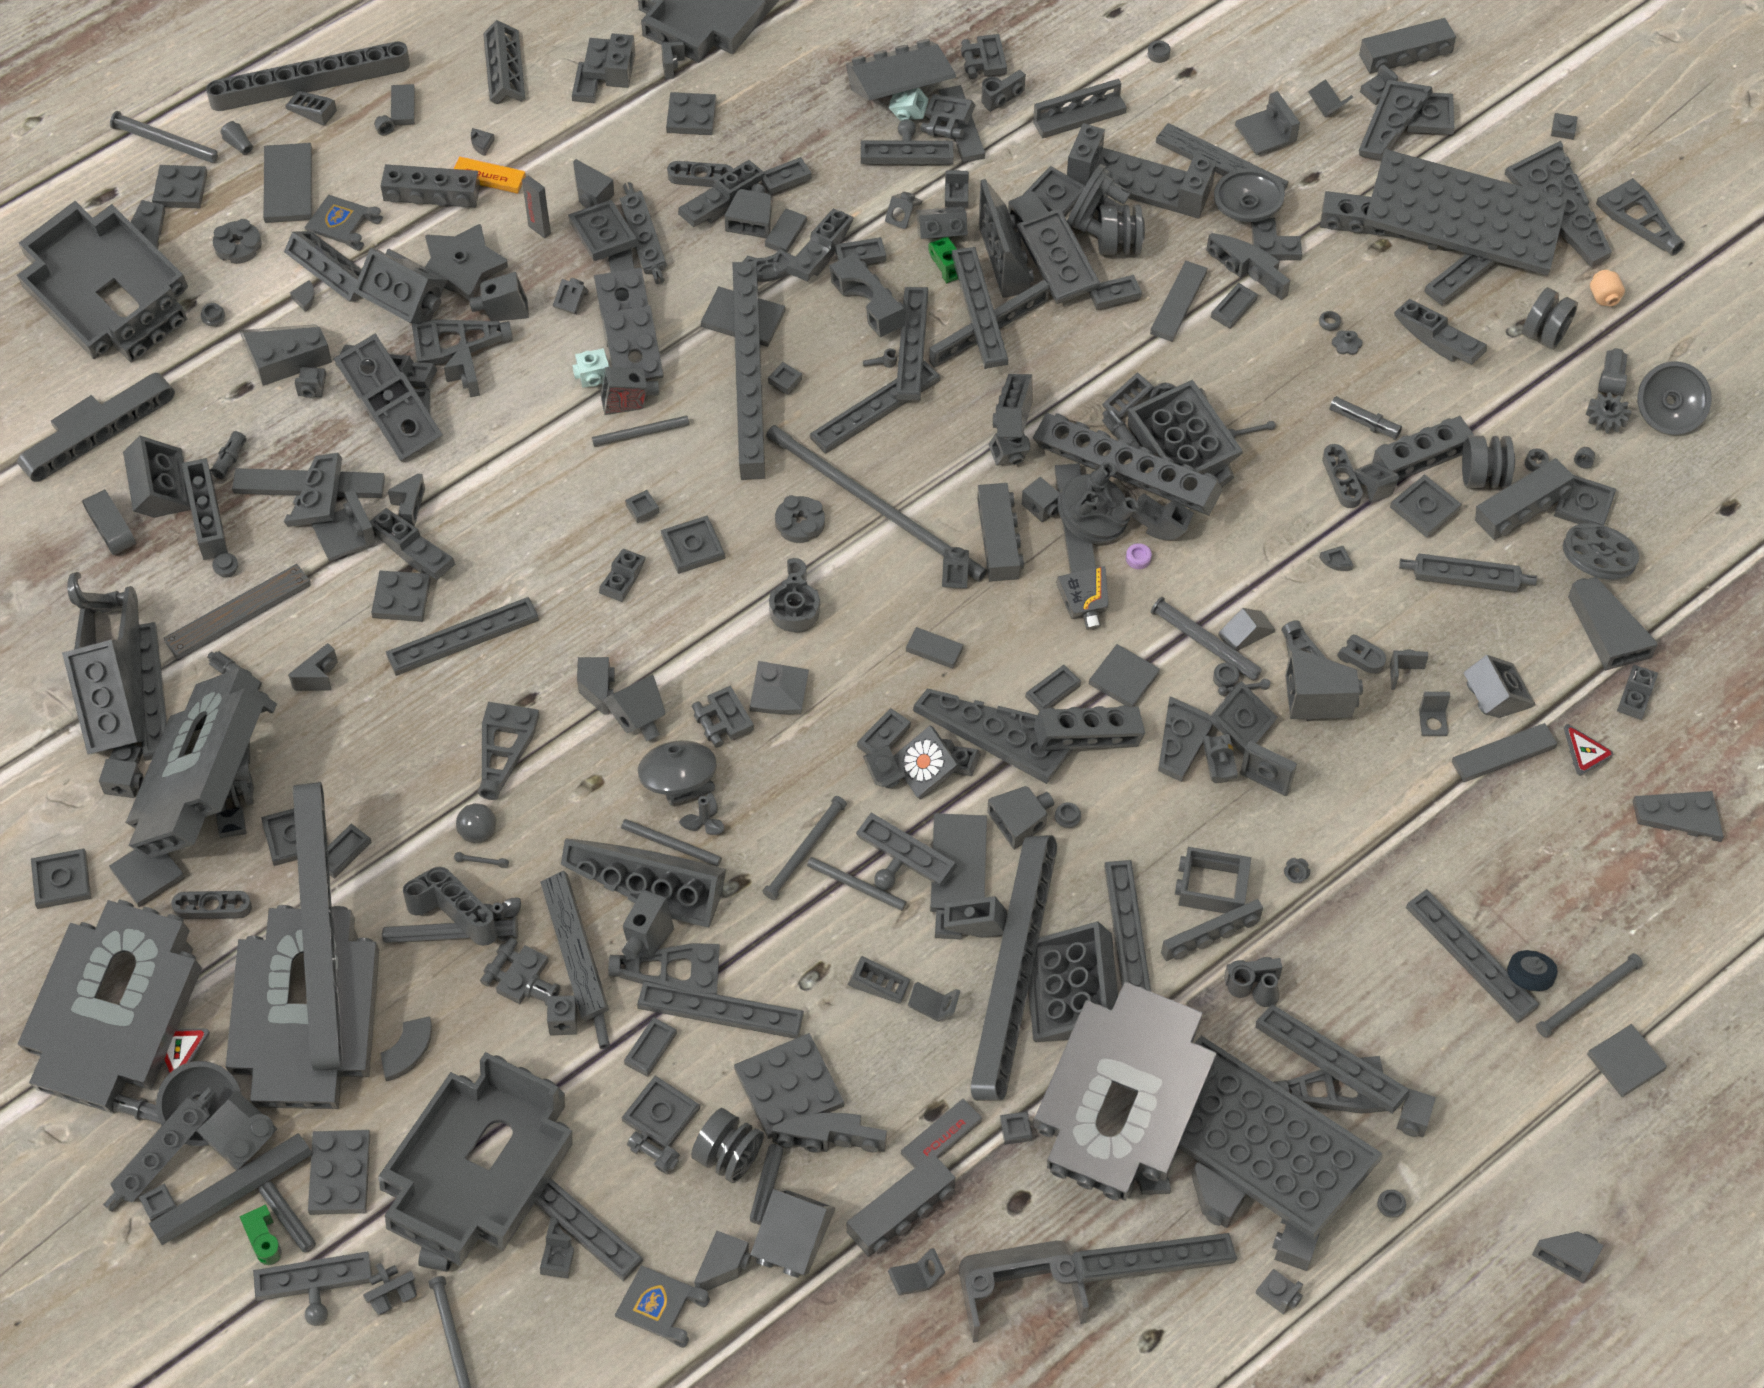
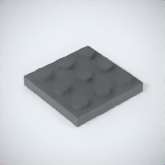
M810 1033L734 1064V1070L768 1139L772 1138V1128L778 1123L799 1116L830 1113L844 1107V1101Z

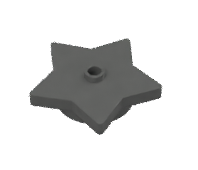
M481 224L456 236L425 235L431 257L425 268L447 279L444 288L452 292H458L467 300L474 297L480 284L486 281L490 275L508 268L506 258L486 247Z

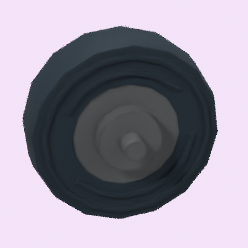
M1531 950L1518 951L1513 954L1507 967L1508 976L1512 982L1529 991L1539 992L1548 990L1554 985L1558 974L1557 965L1551 958L1543 953Z

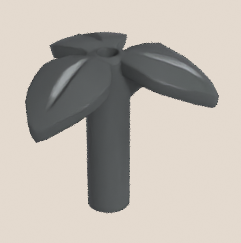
M712 793L699 797V816L688 814L679 821L681 826L691 831L699 830L703 824L705 825L706 833L710 835L721 834L725 830L722 821L710 819L718 810L716 799Z
M515 897L504 901L502 904L497 902L493 905H484L492 912L494 920H505V918L511 919L518 915L521 908V899ZM499 936L497 939L506 941L510 936Z

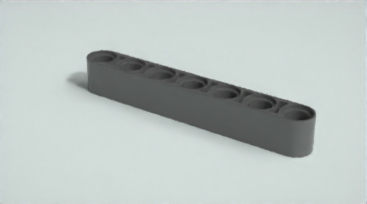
M152 373L24 451L18 457L17 464L33 482H39L167 404L174 397L175 390L160 373Z

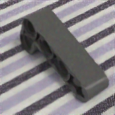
M440 866L431 868L408 881L403 886V895L410 914L416 916L423 915L439 907L476 944L485 946L492 944L497 939V930L492 912L447 868Z

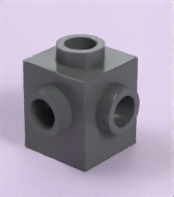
M995 433L988 444L996 466L1009 463L1010 465L1020 464L1030 451V441L1024 433L1022 437L1014 440L997 437V433Z

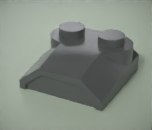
M235 1090L228 1100L196 1132L235 1170H238L265 1144L277 1128L268 1116L263 1115L242 1094Z

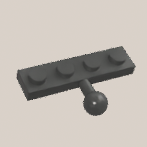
M904 119L898 124V133L902 136V140H861V164H953V141H911V136L914 135L916 126L912 120Z
M872 812L856 832L860 839L893 858L886 869L879 870L874 876V883L881 890H889L894 886L895 874L902 864L941 888L957 868L954 861Z
M369 1251L253 1270L255 1298L257 1301L308 1293L309 1306L305 1310V1319L312 1326H320L328 1317L327 1308L321 1304L320 1291L371 1283L369 1277L372 1276Z

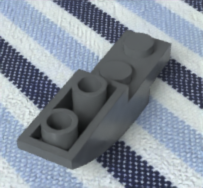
M747 160L715 179L714 187L678 207V215L692 227L706 220L709 223H713L726 213L738 190L751 191L752 185L758 184L764 177L765 172L753 162Z
M833 208L811 232L810 241L787 265V273L807 282L813 275L818 276L835 254V244L842 243L854 217Z
M1211 233L1208 236L1206 251L1211 257L1224 264L1230 272H1234L1240 278L1248 273L1253 280L1258 281L1270 294L1275 295L1280 300L1288 296L1291 280L1278 271L1280 261L1262 249L1237 238Z
M1410 298L1394 312V316L1417 339L1451 362L1459 358L1472 365L1487 351V344L1448 325L1447 317Z
M385 508L370 520L373 531L419 573H428L438 580L456 565L453 557L423 538L416 527L389 509Z
M818 1113L799 1116L774 1125L772 1128V1142H776L778 1145L786 1148L793 1146L803 1147L805 1150L813 1153L820 1151L828 1152L829 1142H834L835 1145L845 1148L850 1146L861 1147L863 1150L872 1153L878 1151L885 1152L887 1130L861 1126V1115Z

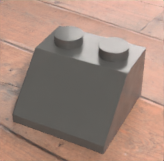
M1486 655L1463 672L1468 680L1466 684L1469 690L1476 695L1479 701L1478 707L1485 715L1501 718L1536 705L1516 667L1511 662Z

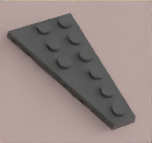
M1562 141L1507 167L1505 176L1513 184L1567 199L1559 233L1591 268L1610 258L1612 253L1603 231L1599 229L1596 223L1594 211L1591 212L1588 206V198L1577 174H1574L1572 171L1571 161L1563 151Z

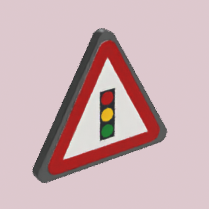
M1569 724L1564 726V732L1570 749L1569 752L1571 753L1576 773L1579 776H1582L1613 756V751Z
M176 1029L164 1059V1065L168 1074L175 1068L192 1062L210 1035L208 1029Z

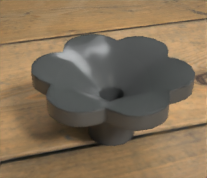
M1338 331L1336 337L1332 339V345L1342 355L1346 353L1355 355L1363 343L1355 331Z

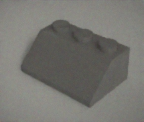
M140 435L123 451L133 512L155 518L189 511L191 507L182 463H184L182 449Z

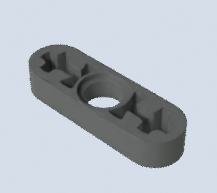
M673 161L667 167L668 180L673 184L714 187V180L733 168L727 164ZM699 171L707 173L705 177L695 176Z
M1338 444L1326 446L1322 461L1340 504L1346 508L1359 506L1363 491L1345 449ZM1334 456L1338 457L1337 465ZM1344 472L1349 478L1341 480L1336 477V474ZM1348 487H1349L1350 495H1347V490H1348L1347 488H1348Z
M243 891L180 892L173 897L171 902L175 915L182 919H237L246 917L252 910L250 898ZM210 900H217L219 902L218 907L214 910H206L204 906ZM224 900H227V903H228V904H226L227 909H225ZM188 901L189 905H186V909L182 910L180 906H183L184 902ZM238 901H242L243 904L240 905V908L236 909L234 905H237Z

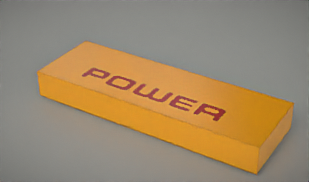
M460 156L454 169L478 171L480 185L517 194L522 187V180L526 177L525 171Z

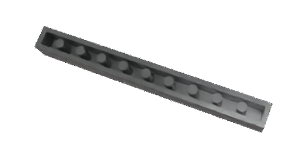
M756 261L732 262L741 480L766 479Z

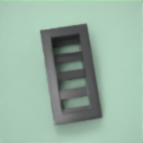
M298 91L285 105L287 110L323 126L337 111L335 100Z
M1137 372L1110 396L1102 406L1109 410V412L1115 411L1120 419H1123L1128 415V409L1150 399L1154 386ZM1138 387L1142 390L1140 393L1136 390ZM1132 393L1136 397L1132 399L1128 394ZM1125 398L1129 403L1125 405L1121 399ZM1117 403L1122 409L1118 411L1112 405Z
M861 956L847 985L900 1004L911 979ZM863 971L867 972L866 978L861 977ZM873 975L878 976L875 983L871 981ZM883 979L888 980L885 988L881 986ZM894 982L899 983L895 993L891 991Z

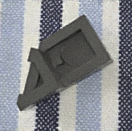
M551 1218L546 1234V1246L540 1265V1275L568 1279L574 1256L572 1239L558 1226V1221L555 1218Z

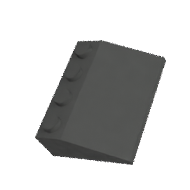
M930 39L919 40L916 42L917 45L910 47L908 45H900L895 47V51L887 52V50L877 51L873 53L874 56L868 58L857 56L852 58V62L846 63L851 90L867 100L956 78V73L939 45L930 41Z
M982 179L980 184L978 227L1002 298L1016 296L1030 288L1031 283L1034 282L1033 271L1027 267L1026 251L1021 250V236L1019 232H1015L1013 214L1009 215L1006 204L987 180Z
M1193 379L1128 409V427L1142 447L1150 450L1154 456L1159 458L1162 455L1169 457L1175 462L1174 464L1183 466V464L1189 465L1199 474L1209 473L1214 476L1243 454V450ZM1170 476L1166 482L1174 480L1175 476ZM1197 484L1191 485L1188 491L1194 490Z
M1099 921L1043 936L1038 940L1029 983L1033 1041L1069 1040L1086 1000L1112 1010L1118 998L1112 933Z

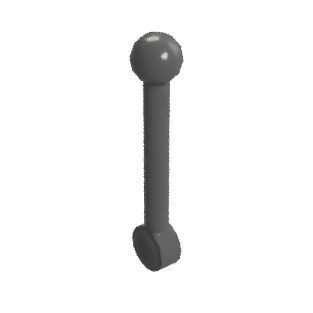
M1268 421L1264 425L1236 431L1234 429L1228 430L1235 438L1236 435L1263 429L1273 430L1276 424L1274 421Z
M1264 678L1259 683L1246 684L1249 689L1261 688L1267 690L1270 687V681ZM1220 686L1218 693L1221 696H1225L1234 687Z
M457 852L454 855L456 862L465 860L494 864L501 868H507L509 865V860L504 858L496 860L467 856L462 852Z

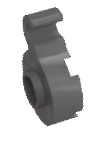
M790 558L787 560L788 578L782 581V585L770 593L769 612L771 620L777 627L784 631L800 632L812 627L818 620L820 598L818 591L807 585V569L804 561L799 558Z

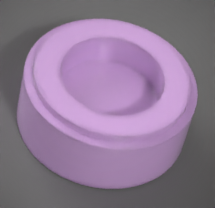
M1144 544L1131 545L1126 553L1127 564L1134 569L1146 568L1151 562V550Z

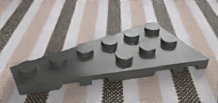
M928 688L913 707L915 713L1046 784L1073 751V749L1039 750L1033 724L1037 717L1035 714L1002 706L992 708L984 706L982 701L974 700V703L960 700L957 695Z

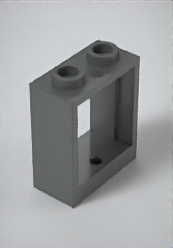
M1188 847L1186 856L1180 857L1178 871L1183 872L1182 880L1177 879L1175 895L1180 896L1178 906L1227 913L1245 905L1252 857ZM1191 866L1236 873L1237 880L1234 899L1188 891Z

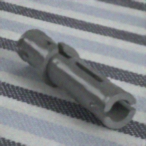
M1338 396L1334 397L1331 402L1330 411H1334L1369 427L1371 432H1380L1393 438V440H1396L1401 433V425L1383 418V415L1380 413L1377 415Z

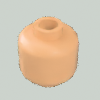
M1599 271L1593 276L1589 285L1595 301L1603 306L1618 304L1625 293L1624 285L1618 273L1614 271Z

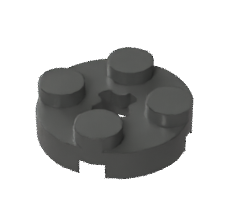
M247 219L226 223L216 227L213 232V247L216 255L221 260H230L234 264L244 263L253 259L257 255L256 251L262 245L258 229L250 224V221ZM240 240V244L236 245L233 241Z
M787 496L776 510L775 526L781 532V536L790 542H808L809 538L815 535L818 537L824 529L825 513L823 506L819 501L809 497ZM803 516L806 520L797 523L795 517Z

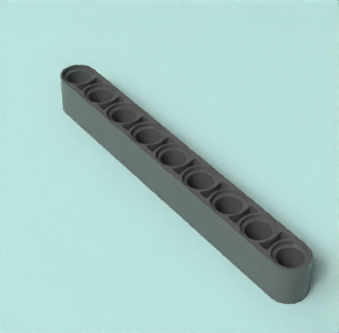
M395 41L223 78L210 82L206 86V92L211 108L215 111H225L294 96L298 91L308 93L406 71L410 66L408 48L405 43Z

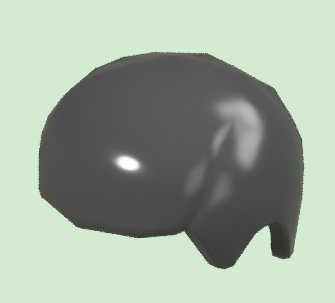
M473 803L466 805L458 813L456 829L465 841L474 844L483 842L495 832L496 817L493 811L486 805Z

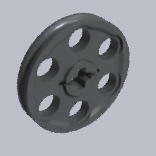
M1584 523L1573 526L1567 532L1562 545L1566 558L1575 567L1589 575L1602 579L1618 580L1626 578L1635 571L1639 561V551L1628 537L1615 529L1600 524Z

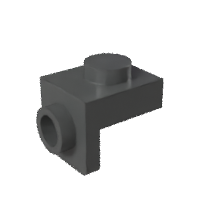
M947 170L945 172V207L963 206L968 208L969 171Z

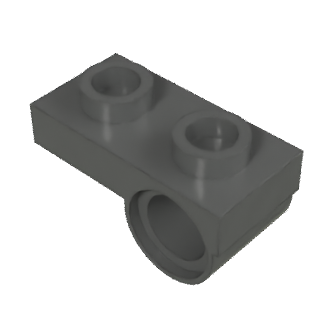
M1019 69L1002 81L997 77L985 78L982 82L981 102L984 107L991 112L998 107H1002L1013 97L1019 96L1025 90L1026 74Z
M1263 957L1257 961L1245 962L1244 960H1237L1227 964L1224 979L1229 992L1237 998L1247 997L1252 991L1253 984L1259 982L1266 973L1274 974L1279 980L1283 968L1281 958ZM1241 978L1246 980L1247 983L1242 984L1235 979Z

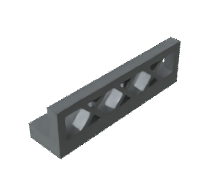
M496 20L483 33L489 99L491 102L498 104L507 95L522 102L525 99L519 30ZM506 34L511 35L512 41H510ZM506 48H508L509 51L512 53L513 58L507 52ZM508 65L513 69L515 75L508 68ZM510 82L517 89V91L510 88Z
M1118 78L1034 104L1033 123L1041 138H1047L1079 128L1083 123L1089 125L1125 114L1127 106L1120 96L1122 85L1120 79ZM1114 89L1112 93L1104 95L1108 90ZM1093 95L1089 100L1083 101L1086 97ZM1071 102L1068 106L1063 107L1066 103ZM1051 108L1048 112L1041 114L1042 110Z
M293 231L284 253L349 302L356 301L358 294L354 293L353 290L362 269L313 232Z

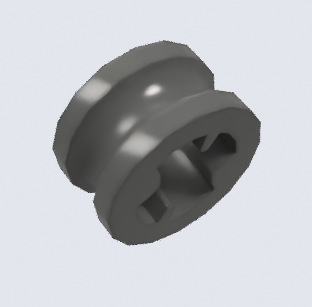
M1532 449L1527 454L1525 466L1529 471L1533 472L1548 463L1549 456L1542 449ZM1533 458H1538V461L1541 460V463H1540V464H1537V463H1535L1536 460H1535V461H1532V460H1533Z

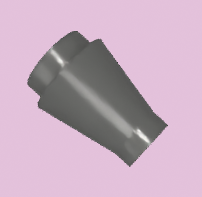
M230 121L222 127L220 133L225 142L236 148L243 155H247L252 151L253 145L239 123Z
M1272 973L1264 974L1252 992L1254 1000L1262 1007H1270L1271 1004H1276L1280 997L1277 984L1278 979Z

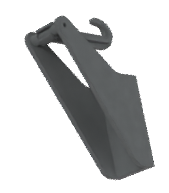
M75 572L69 575L67 590L71 603L80 608L74 650L62 652L87 755L142 742L145 738L138 598L132 586L126 587L125 591L121 593L119 591L106 594L82 592L78 584L81 574L80 572ZM122 608L118 639L96 644L95 612L106 613Z

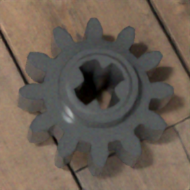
M1608 392L1605 398L1602 394L1598 393L1596 399H1590L1586 415L1590 417L1588 423H1596L1597 431L1602 427L1605 428V432L1608 434L1610 429L1613 428L1618 433L1621 427H1626L1631 415V410L1627 409L1629 403H1621L1620 395L1612 398L1611 392Z

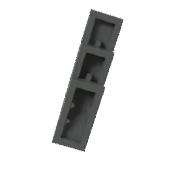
M344 345L341 353L350 349L354 345ZM389 354L400 373L403 372L412 387L429 388L437 372L434 363L413 362L408 355ZM366 360L361 363L360 368L363 373L370 374L374 371L375 365L373 362Z

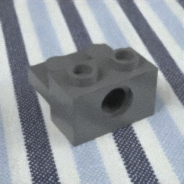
M611 33L610 39L589 38L582 70L583 78L606 80V86L629 88L636 55L634 35Z

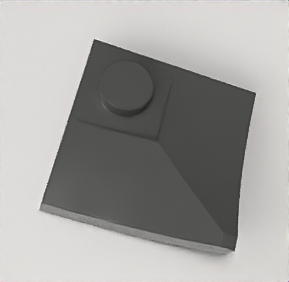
M758 661L749 711L769 714H801L809 669Z

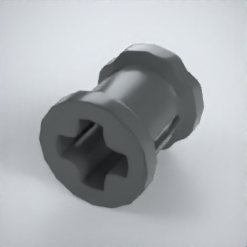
M534 974L528 981L524 994L528 998L533 996L545 1002L547 1006V996H558L561 987L559 984L555 983L552 985L543 981L539 975Z

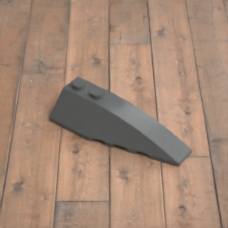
M566 838L564 841L561 859L562 866L589 880L593 879L605 885L604 887L612 892L617 891L628 897V900L633 903L636 902L642 890L665 897L672 919L708 928L719 904L726 874L725 868L676 856Z

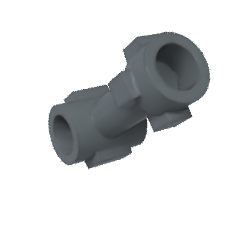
M635 1131L631 1135L627 1146L631 1148L630 1150L633 1153L638 1154L639 1151H642L656 1160L654 1166L665 1174H668L670 1170H674L680 1156L677 1151L669 1146H666L663 1151L647 1141L648 1135L643 1132L640 1134Z

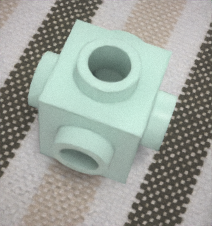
M915 88L893 94L889 109L900 121L904 119H923L929 99L920 88Z
M604 348L575 354L576 364L572 365L575 379H580L582 388L602 384L605 367H609Z

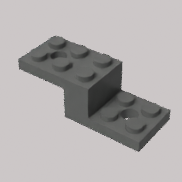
M642 268L594 275L606 345L609 348L612 367L641 368L644 371L645 380L663 378L651 306L648 305ZM619 290H624L629 294V298L625 301H619L616 299L615 294ZM637 351L642 355V359L638 363H633L628 359L629 354Z
M376 333L333 358L373 422H376L400 461L443 436L403 372L400 373ZM369 360L374 363L375 369L372 373H363L360 368L363 361ZM406 420H410L415 424L416 429L411 434H406L401 429V424Z

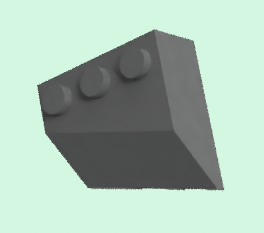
M316 324L239 330L263 386L300 373L301 367L317 368L332 363L327 341L321 328Z

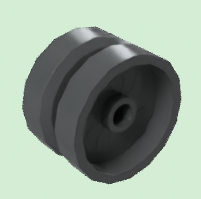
M1546 287L1531 308L1524 323L1522 335L1532 340L1537 339L1541 335V344L1550 349H1555L1573 321L1578 308V302L1569 297H1565L1559 302V292Z

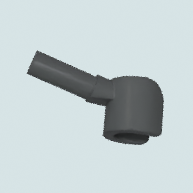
M889 348L885 350L882 357L863 360V366L883 364L887 368H892L897 361V357H894L896 350Z

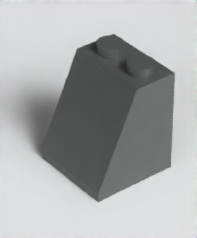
M1297 648L1291 649L1285 671L1290 719L1352 718L1355 708L1359 707V695L1363 694L1362 679H1358L1357 669Z
M784 1188L773 1189L750 1255L757 1257L756 1263L769 1268L776 1264L784 1267L783 1273L799 1278L800 1274H809L836 1208Z

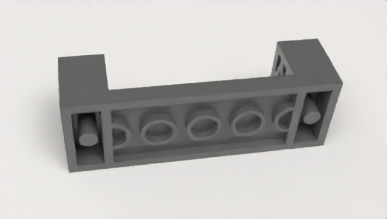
M1085 123L1082 124L1068 156L1067 176L1086 186L1096 168L1102 164L1106 166V170L1110 171L1109 177L1114 180V183L1131 191L1128 199L1194 218H1200L1213 186L1216 168L1215 160L1194 155L1188 171L1180 170L1103 148L1105 129Z

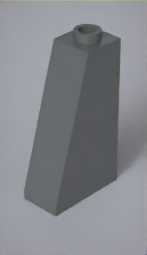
M1597 577L1581 578L1572 584L1568 598L1605 671L1653 657L1658 645L1656 640Z

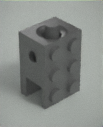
M370 248L353 292L409 323H421L430 321L434 312L439 309L441 305L440 297L447 279L391 249H387L385 254L376 248Z

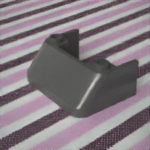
M1056 1240L973 1254L961 1260L959 1264V1278L973 1343L979 1341L980 1331L975 1300L990 1296L994 1290L995 1283L1051 1273L1058 1283L1072 1284L1080 1324L1086 1323L1089 1305L1084 1283H1079L1071 1257L1073 1252L1065 1242Z

